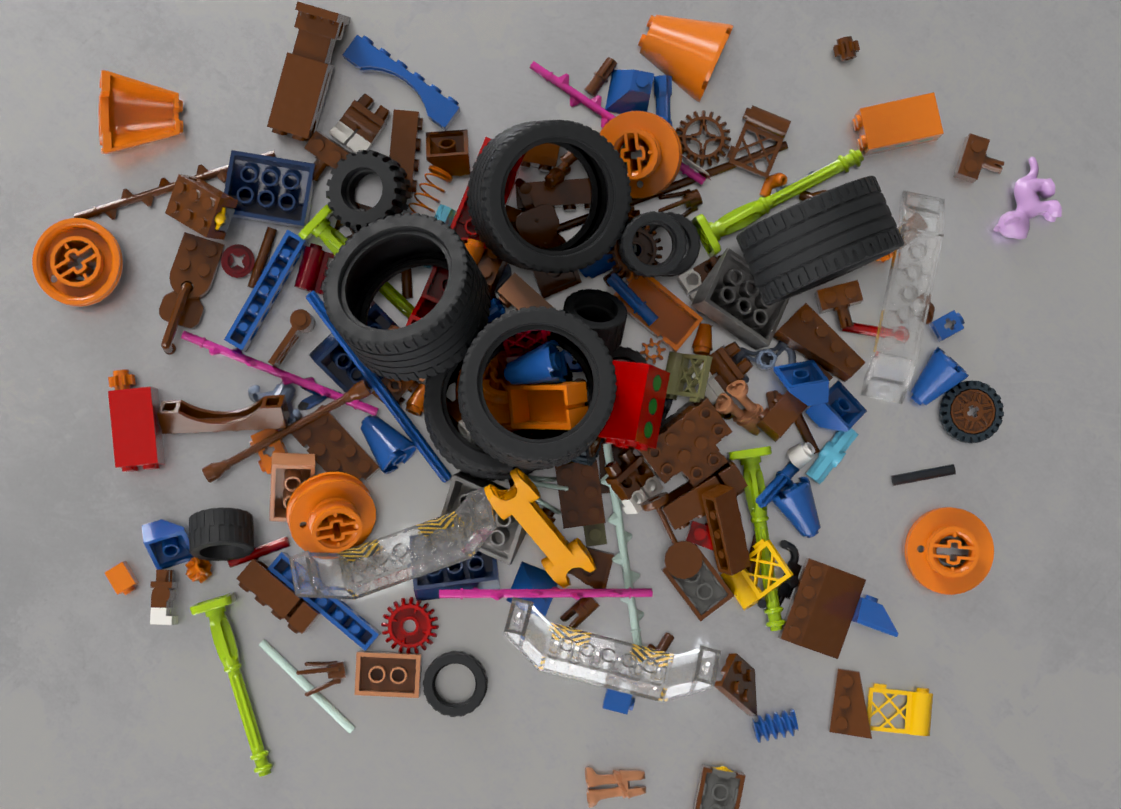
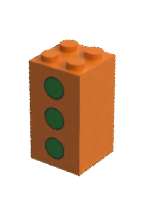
M934 92L860 108L854 115L855 118L852 119L854 131H858L859 135L857 146L863 152V156L936 141L944 134Z

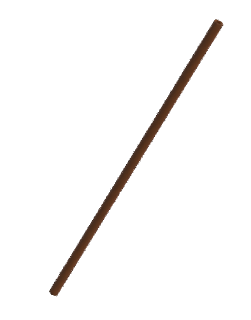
M786 141L782 142L779 152L788 149ZM777 144L765 148L766 153L774 151ZM762 149L751 153L753 159L764 155ZM745 155L734 160L744 163L749 161L750 159L748 155ZM726 162L705 171L712 177L737 167ZM689 176L672 182L668 188L657 195L646 198H632L630 205L642 203L696 183V181ZM588 213L560 223L556 232L560 233L584 224Z

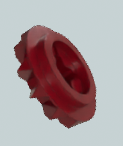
M231 245L222 254V268L231 277L242 278L250 274L254 268L255 257L252 251L244 245ZM233 254L238 258L243 257L242 263L244 268L239 265L233 266L235 262Z

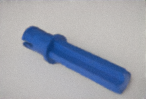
M613 273L607 279V283L634 310L633 313H637L648 326L659 318L646 305L647 302H643L616 273Z
M789 461L782 471L776 473L774 480L756 498L755 502L760 508L766 507L785 485L791 483L792 477L800 469Z

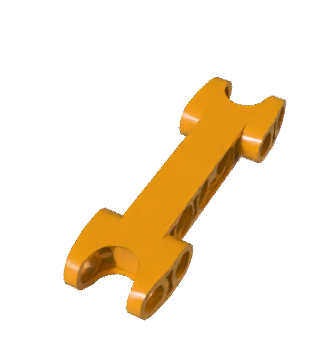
M515 468L510 471V475L515 482L511 488L501 490L491 484L484 487L485 494L496 513L503 520L513 515L547 557L543 558L541 563L549 576L562 588L571 585L570 579L567 576L568 571L580 567L590 573L596 570L593 558L581 540L576 538L569 543L535 501L541 495L531 479L520 469Z

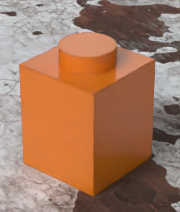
M127 561L121 562L105 572L117 595L124 593L126 596L136 590L135 585L139 581Z

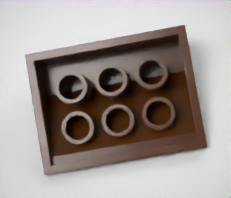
M806 558L799 577V584L793 593L784 619L785 624L782 625L783 629L780 630L778 638L838 659L866 579Z

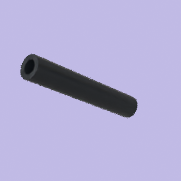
M954 464L892 475L891 481L892 485L896 486L955 475L956 470Z

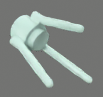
M527 475L538 491L540 487L565 491L569 489L567 486L540 482H555L557 480L555 477ZM540 498L536 500L542 506L557 514H561L559 509Z

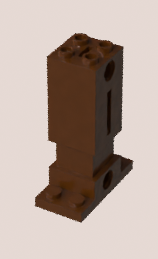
M297 1L295 10H298L294 27L298 28L299 31L293 52H287L267 127L272 128L273 133L279 135H288L290 133L293 134V139L308 141L315 130H317L334 68V65L330 64L335 42L336 40L341 41L345 25H349L351 17Z

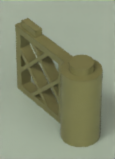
M669 351L666 371L670 373L666 398L677 400V397L681 396L690 397L689 401L700 403V399H704L712 357ZM689 360H690L691 363H692V366L688 369ZM704 361L703 367H702V369H701V371H700L699 366H700L701 363ZM695 372L696 377L692 380L691 375ZM687 382V385H688V386H687L686 389L683 391V389H684V384ZM699 383L698 392H696L695 386Z

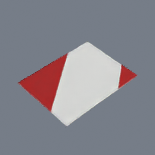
M681 155L687 165H690V167L711 180L708 172Z

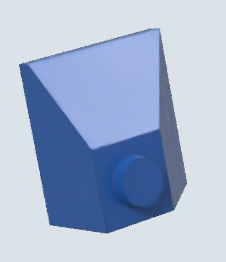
M634 69L613 70L605 110L617 114L630 111L647 112L654 73Z
M814 360L773 367V371L786 389L807 406H818L828 403L829 380Z
M838 380L829 388L828 403L810 406L805 412L821 428L847 432L867 410Z
M163 519L141 525L143 543L157 570L182 564L193 558L189 552V537L184 527Z
M522 561L511 589H551L557 587L558 584L545 570ZM507 598L506 601L545 617L553 598Z
M866 595L865 598L860 597L852 621L897 637L899 633L883 605L877 603L878 599Z

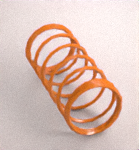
M433 165L429 166L428 170L431 173H426L424 176L430 184H419L420 189L425 194H414V198L420 204L409 203L408 205L412 212L417 213L410 205H418L433 213L435 212L420 202L416 195H423L440 203V200L423 190L421 185H428L446 193L445 190L434 185L426 175H433L451 183L453 177L448 172Z

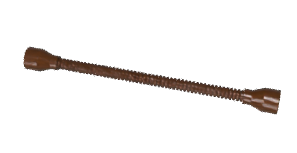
M364 379L359 381L348 392L344 393L343 397L341 396L336 401L334 400L319 408L317 411L270 435L268 438L261 440V442L254 444V446L252 445L247 450L245 449L228 460L225 459L221 462L202 468L205 478L211 483L219 479L231 466L292 434L294 431L301 429V427L308 425V423L310 424L315 419L317 420L322 415L324 416L329 413V411L332 412L334 409L341 407V405L368 397L372 394L368 383Z

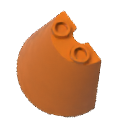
M651 15L646 26L649 27L647 35L642 34L638 46L641 47L640 54L665 75L672 76L674 83L693 99L700 102L734 26L718 22Z
M101 70L98 121L100 145H103V148H101L102 154L117 152L183 133V120H179V113L183 111V101L179 100V93Z

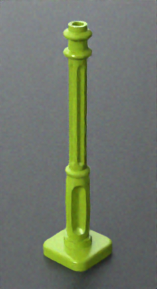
M850 149L849 154L844 157L839 155L837 160L768 197H760L756 201L742 205L725 214L714 223H708L703 214L694 217L691 223L697 228L700 241L711 258L721 251V246L718 242L721 240V237L745 228L763 215L769 214L770 210L775 206L843 171L848 173L849 168L853 166L860 167L864 157L859 149L856 151Z
M326 204L299 232L298 236L306 241L313 235L316 238L320 237L328 249L335 255L339 252L340 247L346 244L345 242L348 238L330 225L331 222L328 219L334 211L329 209ZM386 282L379 292L409 319L415 307L389 282Z
M771 446L727 452L729 460L740 459V464L743 465V478L748 485L744 488L751 515L750 521L754 523L756 542H759L761 539L765 541L770 540L767 521L769 520L767 506L760 508L755 501L765 489L764 478L759 464L762 462L761 456L771 455ZM767 547L762 550L761 559L771 561L772 553ZM760 563L761 575L769 576L770 565ZM762 578L765 590L767 589L768 579ZM777 588L765 596L766 609H764V613L768 614L769 622L766 623V626L770 627V631L782 630V625L785 624V620H782L781 612L784 608L779 604Z
M233 592L196 603L190 607L192 615L205 612L206 617H209L214 645L224 666V672L228 673L252 752L250 759L254 760L256 765L254 772L258 773L259 777L272 773L271 768L273 764L268 762L267 756L269 751L264 749L240 670L242 664L239 661L235 636L224 613L226 611L225 606L236 601V596Z

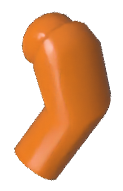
M775 173L768 176V179L765 178L759 195L762 197L770 196L773 188L787 183V176L783 173Z

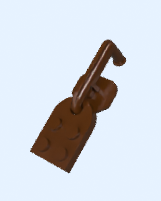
M517 178L515 185L525 209L515 219L518 234L525 241L539 249H549L565 243L566 240L556 232L559 226V219L554 207L550 204H541L534 207L529 194L532 189L531 184L522 178ZM531 270L543 298L582 283L578 271L555 274Z
M184 232L169 276L170 284L174 291L163 297L159 308L160 317L164 321L169 322L161 342V347L166 354L171 355L176 351V346L172 342L178 325L185 328H194L199 324L204 311L199 298L203 297L212 286L225 249L224 244Z

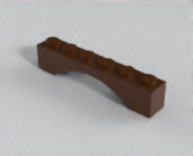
M285 395L263 396L258 402L249 407L227 412L202 409L183 400L161 401L157 412L162 434L286 428L290 416Z

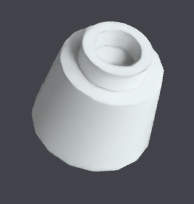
M801 442L787 450L790 461L799 469H802L814 457L815 453L813 445L809 442Z

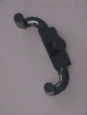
M781 540L779 546L790 552L791 558L787 566L794 575L779 586L777 595L780 606L785 598L790 599L793 589L799 584L798 576L802 565L798 564V549L787 540ZM759 600L757 606L766 609V601Z

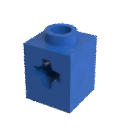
M953 310L929 323L940 342L963 330L965 322L961 314ZM951 321L953 325L946 329L944 325Z
M607 686L602 708L627 715L628 710H633L635 698H632V692Z

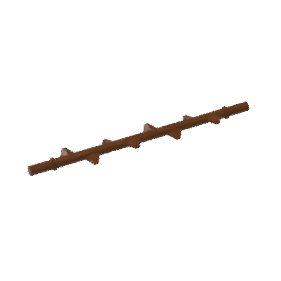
M274 150L260 154L265 156L276 157ZM202 164L198 165L195 177L203 181L217 177L225 183L229 165L210 171ZM161 178L159 187L135 195L127 188L123 189L120 200L98 207L93 206L91 209L74 214V218L88 219L94 216L99 217L100 214L105 213L113 220L116 218L119 208L141 201L150 207L154 197L172 192L176 182L170 183L166 178Z

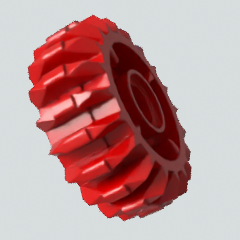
M410 597L409 603L406 604V599L401 598V606L395 601L393 602L395 610L392 607L387 608L391 615H383V618L388 619V622H382L381 626L388 627V630L382 631V634L386 635L389 633L390 637L385 641L387 643L391 640L394 641L391 645L392 649L398 644L400 646L398 649L399 653H402L405 647L407 648V654L411 653V648H414L415 654H418V646H421L425 651L427 649L424 644L425 642L430 645L433 644L429 636L437 637V634L432 632V629H438L439 625H432V622L437 621L438 617H430L435 610L431 609L427 612L426 608L429 606V603H425L422 607L420 606L422 600H417V603L413 604L414 598ZM407 620L415 622L416 628L414 631L409 632L405 629L404 624Z

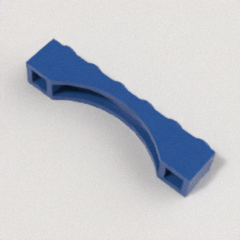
M356 35L342 54L344 59L361 71L385 72L405 81L421 98L429 120L446 131L460 112L459 103L450 96L446 98L441 95L442 91L434 84H431V86L423 82L425 78L417 72L412 74L406 70L408 66L402 61L397 60L395 62L390 58L391 54L385 49L380 48L378 50L373 46L374 42L365 35L363 37Z

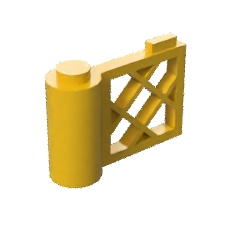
M761 539L753 545L755 550L749 554L750 561L756 562L755 573L748 572L745 568L733 576L725 573L720 575L744 611L754 606L764 596L794 575L770 540L765 541ZM766 547L772 553L771 561L761 559L762 550ZM760 563L770 565L769 576L759 574ZM774 566L781 567L786 575L782 578L773 577ZM758 578L768 579L767 589L763 592L758 587Z
M874 683V687H869L867 709L869 725H871V717L877 712L886 720L881 726H870V730L930 736L933 693H929V688L917 687L916 691L886 689L887 684ZM873 692L883 693L888 700L880 707H877L872 701ZM886 693L894 695L889 698ZM897 695H907V704L899 710L892 699ZM890 702L897 712L887 719L880 709ZM872 705L876 708L874 712H872ZM905 708H906V717H905V715L902 713V711H903ZM899 713L905 719V729L895 728L890 722ZM888 723L892 728L884 726Z

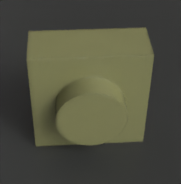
M604 523L583 526L586 547L607 544Z

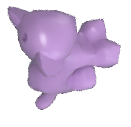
M1035 157L1028 159L1031 168L1029 174L1015 183L1016 211L1003 214L993 229L994 232L999 231L1006 238H1027L1030 229L1029 219L1037 215H1043L1050 222H1055L1056 217H1062V207L1059 201L1049 200L1040 202L1038 194L1042 198L1048 199L1055 194L1056 188L1051 178L1037 179L1039 167Z

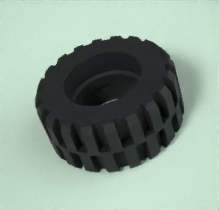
M358 150L357 154L353 152L347 154L346 160L341 158L337 162L339 165L337 169L333 168L330 172L333 175L331 180H327L329 191H326V198L330 199L328 207L334 211L333 216L346 227L361 231L360 229L364 226H369V223L377 222L378 219H384L390 215L402 214L403 210L407 211L409 207L406 202L407 199H411V192L408 191V188L411 187L410 180L405 178L407 176L405 169L400 168L401 165L396 160L391 159V157L373 150ZM371 173H377L383 186L381 198L373 208L361 211L355 201L356 187L363 177Z

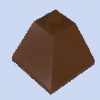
M468 130L426 132V160L432 165L448 172L451 176L470 175Z

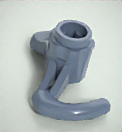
M778 341L774 348L754 352L741 347V351L734 356V359L739 363L743 358L747 357L759 369L767 371L775 366L777 357L783 351L788 353V364L796 363L795 350L787 347V344ZM745 376L741 380H744L746 383H748L749 377Z
M281 382L276 385L273 391L257 394L260 391L259 385H253L248 389V396L254 403L258 402L263 396L285 395L290 414L288 423L293 424L301 418L303 419L299 409L293 410L291 401L295 396L296 389L291 384L284 385Z

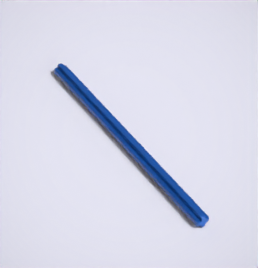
M315 291L307 294L306 299L440 480L443 483L452 478L450 472L378 375L361 363L332 325L327 316L324 303Z

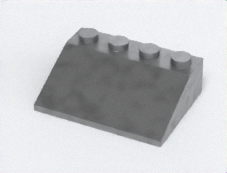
M726 248L700 285L691 306L753 349L767 347L772 341L790 298L765 305L759 288H757L753 279L754 276H752L748 267L749 264L733 250Z
M461 471L454 474L441 516L456 511L464 521L436 530V532L511 565L527 532L513 515L503 520L493 509L484 491V487L489 484L501 490H507V488L487 479L483 480L479 479V477L470 476L471 474H465Z

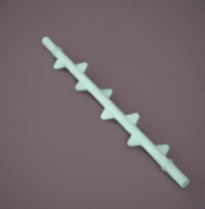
M604 443L603 449L607 465L614 461L611 444ZM608 474L600 479V483L610 488L613 513L607 520L616 527L619 552L612 558V562L622 566L625 589L629 587L634 589L633 583L640 578V574L630 569L627 542L632 538V534L624 530L621 510L623 503L618 495L614 493L611 485H608L605 479L608 477ZM620 597V601L628 605L633 644L642 646L639 621L644 616V612L636 608L635 597Z

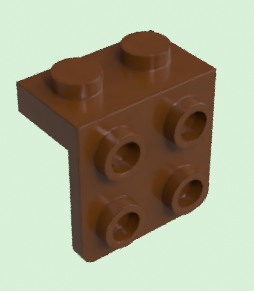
M544 143L530 149L525 153L521 168L529 169L532 166L537 167L540 171L550 172L557 165L560 146Z

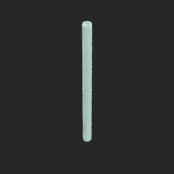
M265 639L259 644L306 692L314 689L302 675L296 674L297 670ZM319 692L310 695L349 734L355 729Z

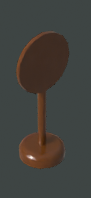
M663 492L644 501L641 507L643 511L647 512L657 510L673 543L665 553L664 562L666 569L676 578L687 579L693 577L700 570L703 560L702 554L695 544L689 541H677L661 508L670 499L668 492Z

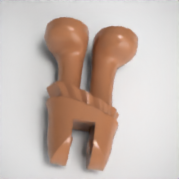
M744 380L734 381L727 386L726 391L738 400L745 409L741 410L726 393H721L718 396L715 409L721 414L731 413L734 422L757 436L761 432L756 426L761 420L758 416L764 409L760 404L753 403L748 398V385Z
M591 767L585 768V779L588 788L607 784L618 785V787L607 789H587L589 808L595 807L602 799L612 797L630 799L646 793V786L630 787L629 781L645 779L644 771L619 769V772L613 770V774L600 775Z

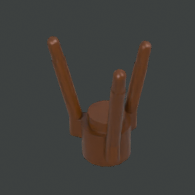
M687 189L681 192L661 195L658 197L660 200L683 197H681L682 200L658 209V212H664L684 204L686 209L690 208L681 214L686 217L692 212L697 211L698 206L702 205L703 201L697 189L692 191Z
M343 661L305 662V666L325 668L296 672L297 675L327 672L328 679L333 678V680L306 692V697L334 684H340V679L346 678Z

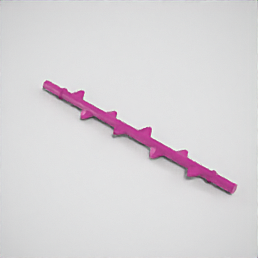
M535 61L530 65L529 68L545 78L547 82H551L570 95L571 107L581 103L601 116L602 128L611 119L616 117L601 107L602 97L600 95L589 99L570 86L567 73L557 77L553 72H549ZM681 163L680 171L683 172L682 174H686L700 185H703L707 178L690 168V165Z
M187 331L182 333L181 339L199 345L200 348L209 349L210 355L221 354L247 366L279 377L284 385L294 383L334 400L344 395L315 383L313 377L302 378L244 355L239 348L229 349L209 341L205 337L202 338ZM360 400L346 403V405L354 407L355 410L359 409L374 416H377L379 408Z
M474 587L472 589L439 590V598H493L495 600H500L501 598L572 597L579 600L582 597L631 598L652 597L653 595L652 588L631 589V587L628 589H560L558 587L551 589H479Z

